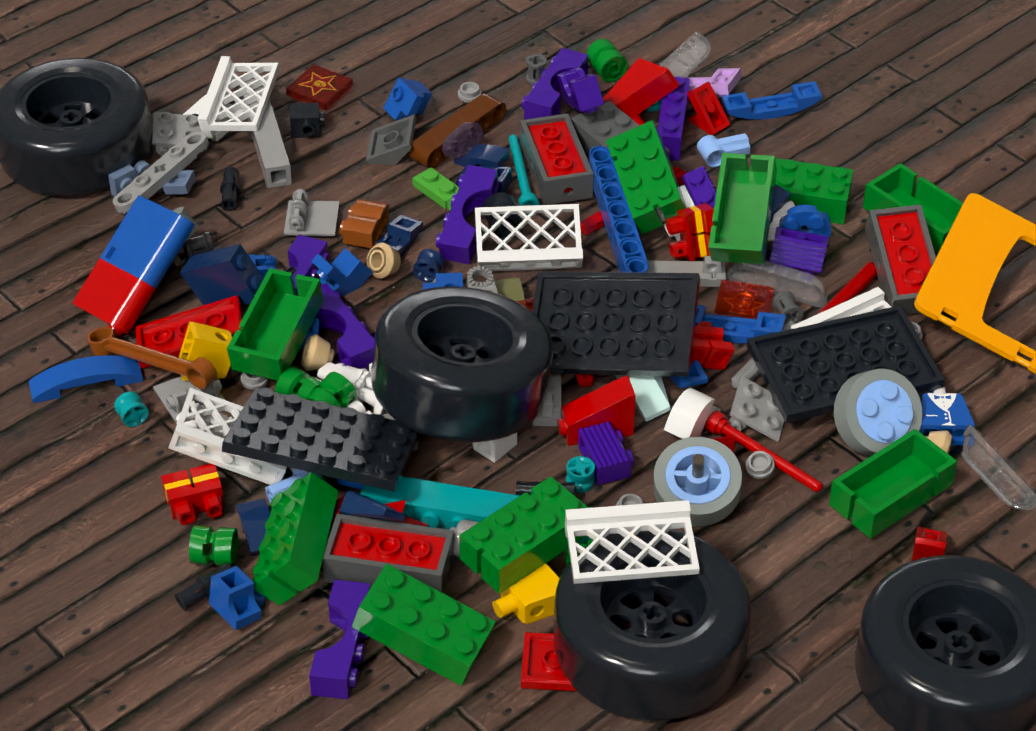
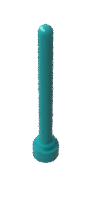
M512 134L508 140L522 194L518 204L519 206L540 205L538 197L531 193L518 137Z

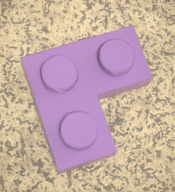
M719 68L712 77H691L689 91L709 81L717 98L729 95L742 77L741 68Z

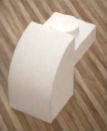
M688 388L675 402L663 430L682 439L700 437L710 414L715 410L720 412L721 409L713 406L714 398Z

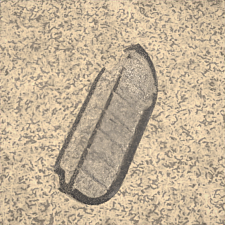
M696 31L668 56L660 66L668 68L674 77L687 78L709 56L711 51L710 43L702 34Z
M765 260L764 265L734 263L726 274V280L772 294L790 291L794 294L796 301L823 308L827 304V291L824 284L813 274Z
M970 424L963 433L965 439L962 456L967 464L1006 505L1022 511L1036 509V489L981 432Z

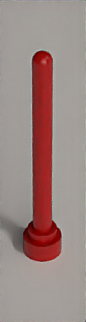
M715 410L708 417L705 423L707 431L714 435L735 436V442L751 452L764 451L771 455L776 468L814 492L822 490L823 485L819 480L731 426L727 416Z

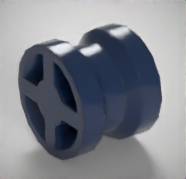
M433 249L422 250L413 266L414 275L421 281L432 282L436 278V273H439L443 266L444 260L442 255Z

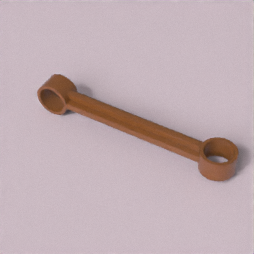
M110 327L97 328L87 336L89 346L95 356H106L111 353L122 355L186 376L190 383L199 389H205L217 378L216 368L204 357H197L191 362L116 338L113 329Z

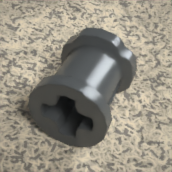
M532 54L526 58V65L528 66L526 82L533 85L535 82H538L544 67L547 65V59L541 54Z
M208 231L203 232V235L189 238L183 244L187 259L192 255L214 250Z
M779 292L773 297L772 306L780 314L786 315L785 324L789 321H793L795 324L801 321L803 310L800 306L796 305L795 296L792 292Z

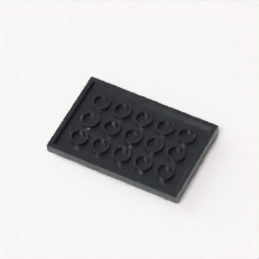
M538 272L532 312L544 324L552 340L553 358L550 374L689 377L700 287L699 273Z
M901 305L747 339V348L786 423L833 413L835 399L842 385L856 374L875 369H889L898 372L911 382L917 393L944 387L945 379Z
M255 388L224 438L222 452L395 492L420 433L380 414H367L358 412L350 407L341 408L329 405L324 401H311L302 399L298 395L276 393L268 388Z

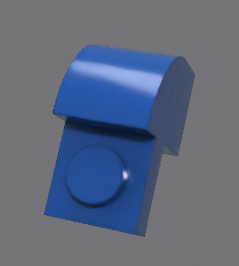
M346 248L343 249L332 264L319 254L311 261L319 268L316 273L320 276L321 284L327 283L340 296H345L357 290L373 273L371 269Z

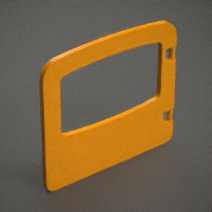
M971 193L966 197L914 301L915 308L924 315L936 321H941L952 327V330L1010 361L1028 368L1027 370L1036 374V351L988 326L982 319L993 283L1012 247L1018 240H1025L1036 246V224L979 194ZM941 312H946L947 314L955 317L956 320L953 321L949 319L948 317L942 315ZM1017 352L1030 357L1031 362L1017 355Z

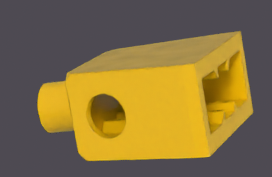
M189 322L179 358L193 362L197 357H204L216 368V379L225 378L230 368L227 347L232 339L231 332L225 329ZM181 375L183 381H189L186 376Z
M547 564L542 565L503 591L501 598L492 602L496 615L502 618L513 612L524 624L554 615L555 591L560 578Z

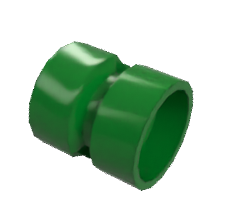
M602 38L596 40L588 47L586 52L589 55L588 62L604 81H617L626 73L628 62L610 40Z
M292 366L287 368L279 377L275 392L285 395H298L305 399L314 388L319 387L321 380L309 376L306 372Z
M330 372L320 382L319 387L314 388L305 399L324 401L329 405L345 408L356 398L357 392L351 382L337 372Z
M194 525L189 541L190 563L208 565L211 561H214L216 566H222L226 562L233 567L238 553L239 539L237 528L219 527L217 531H214L212 526Z

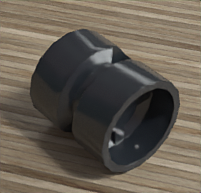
M502 192L489 196L483 204V207L516 206L513 197L508 193ZM510 214L506 221L516 228L522 222V219L518 214ZM485 215L490 229L498 220L492 215ZM501 224L493 233L503 241L511 231Z

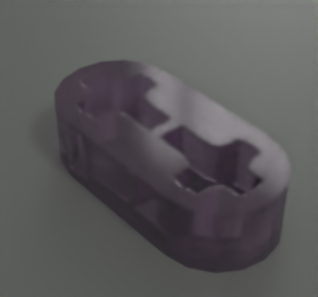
M465 122L461 124L444 140L443 152L448 158L464 157L482 140V127L478 123Z

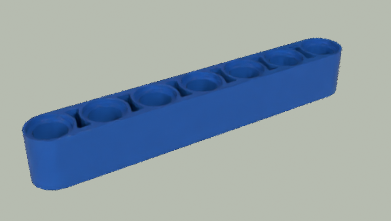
M605 146L593 147L589 152V164L594 174L593 190L619 272L648 273V261L609 148Z

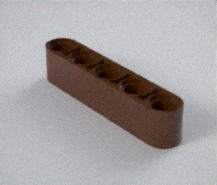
M486 93L479 95L417 138L412 143V148L408 152L409 157L427 168L436 167L497 124L506 113V104Z

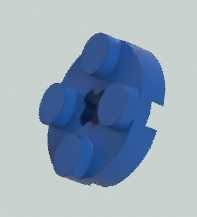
M812 205L792 207L787 210V215L779 220L781 228L785 227L786 229L827 236L828 239L831 235L829 215L826 212L823 214L817 211V207ZM806 225L808 230H802V226Z

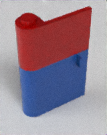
M138 195L72 304L109 324L108 327L113 329L115 335L119 337L123 333L128 335L195 224L178 213Z

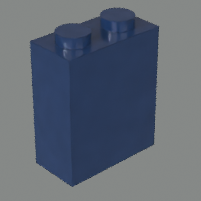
M241 244L192 255L180 272L203 305L236 295L239 296L241 305L250 304L264 279Z

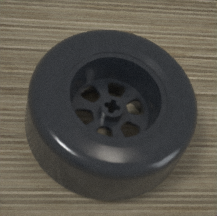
M67 58L49 61L24 70L10 79L0 89V164L12 180L31 191L64 197L101 192L110 189L109 174L128 164L134 167L141 160L147 161L151 153L153 130L147 93L138 78L119 65L91 58Z
M459 286L435 287L416 291L394 302L383 313L378 322L371 368L373 392L380 405L391 417L420 434L436 439L465 443L501 439L525 428L542 410L546 400L553 358L552 340L544 324L533 312L503 295L482 289Z
M669 530L666 533L678 542L685 536V533L676 530ZM640 531L636 535V537L647 544L656 536L650 531ZM619 533L607 535L605 539L618 546L624 540V537ZM694 536L699 574L574 584L570 561L558 581L554 598V650L565 678L569 679L573 688L596 706L613 714L636 720L665 721L678 719L700 712L719 701L736 683L744 667L752 614L750 594L746 582L729 558L711 544ZM661 539L653 548L666 556L674 547ZM629 542L623 551L635 559L642 549ZM599 544L591 553L604 561L611 551ZM680 551L671 559L678 565L691 564L690 558ZM647 554L640 563L649 568L656 567L660 561ZM616 556L609 565L616 570H624L629 564ZM585 559L579 565L580 573L593 572L598 566ZM679 615L692 626L676 625L673 623L672 618ZM614 618L628 620L631 627L622 630L610 620Z
M960 555L925 557L906 563L888 573L873 588L865 603L855 652L857 679L870 706L886 723L897 731H1030L1036 725V589L1025 579L1005 567L983 559ZM928 637L934 640L937 645L934 649H921L916 642ZM981 654H992L998 663L987 666L980 662L978 658Z

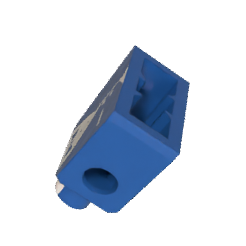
M945 387L924 393L921 397L922 423L919 432L924 436H929L931 431L947 430L953 436L951 445H971L975 424L963 396L959 393H947Z

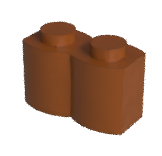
M358 199L354 205H351L348 217L340 225V235L343 236V243L372 248L388 224V203Z

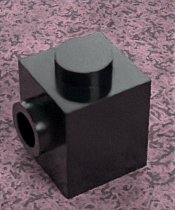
M319 102L290 104L291 138L321 137V127H325V114L320 112Z

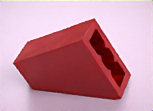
M638 58L605 95L603 102H612L632 119L675 90L680 84L668 68Z
M623 376L562 406L561 418L557 419V426L560 436H565L568 446L578 445V430L580 428L584 429L586 426L600 425L602 422L606 423L607 421L611 422L615 431L619 430L622 437L634 434L636 395L629 377Z

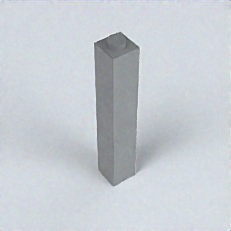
M249 79L245 83L248 85L256 79ZM261 85L254 89V91L258 92L265 87ZM246 93L241 96V100L249 97L250 94ZM269 99L258 131L250 132L267 188L290 185L292 180L290 163ZM255 101L247 106L252 108L253 106L259 104V102ZM247 118V122H253L254 118Z

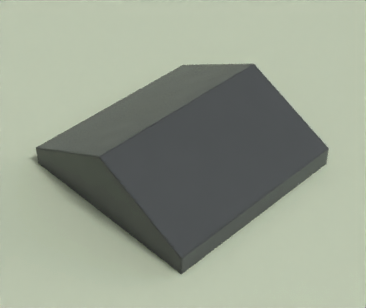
M411 115L372 129L366 156L367 163L396 165L412 148L416 116Z

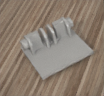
M154 112L152 144H157V153L163 156L172 146H175L187 135L193 132H201L197 119L198 116Z
M297 189L293 193V200H289L284 235L335 236L339 201H308L306 191Z
M180 376L153 386V389L176 423V417L183 409L190 388L225 400L220 392L222 390L220 381L215 380L205 389H199L192 385L190 381H183ZM192 399V401H194L195 403H199L200 405H204V407H206L204 403Z
M741 376L730 411V416H732L729 420L730 425L739 431L748 425L778 442L784 419L770 391Z

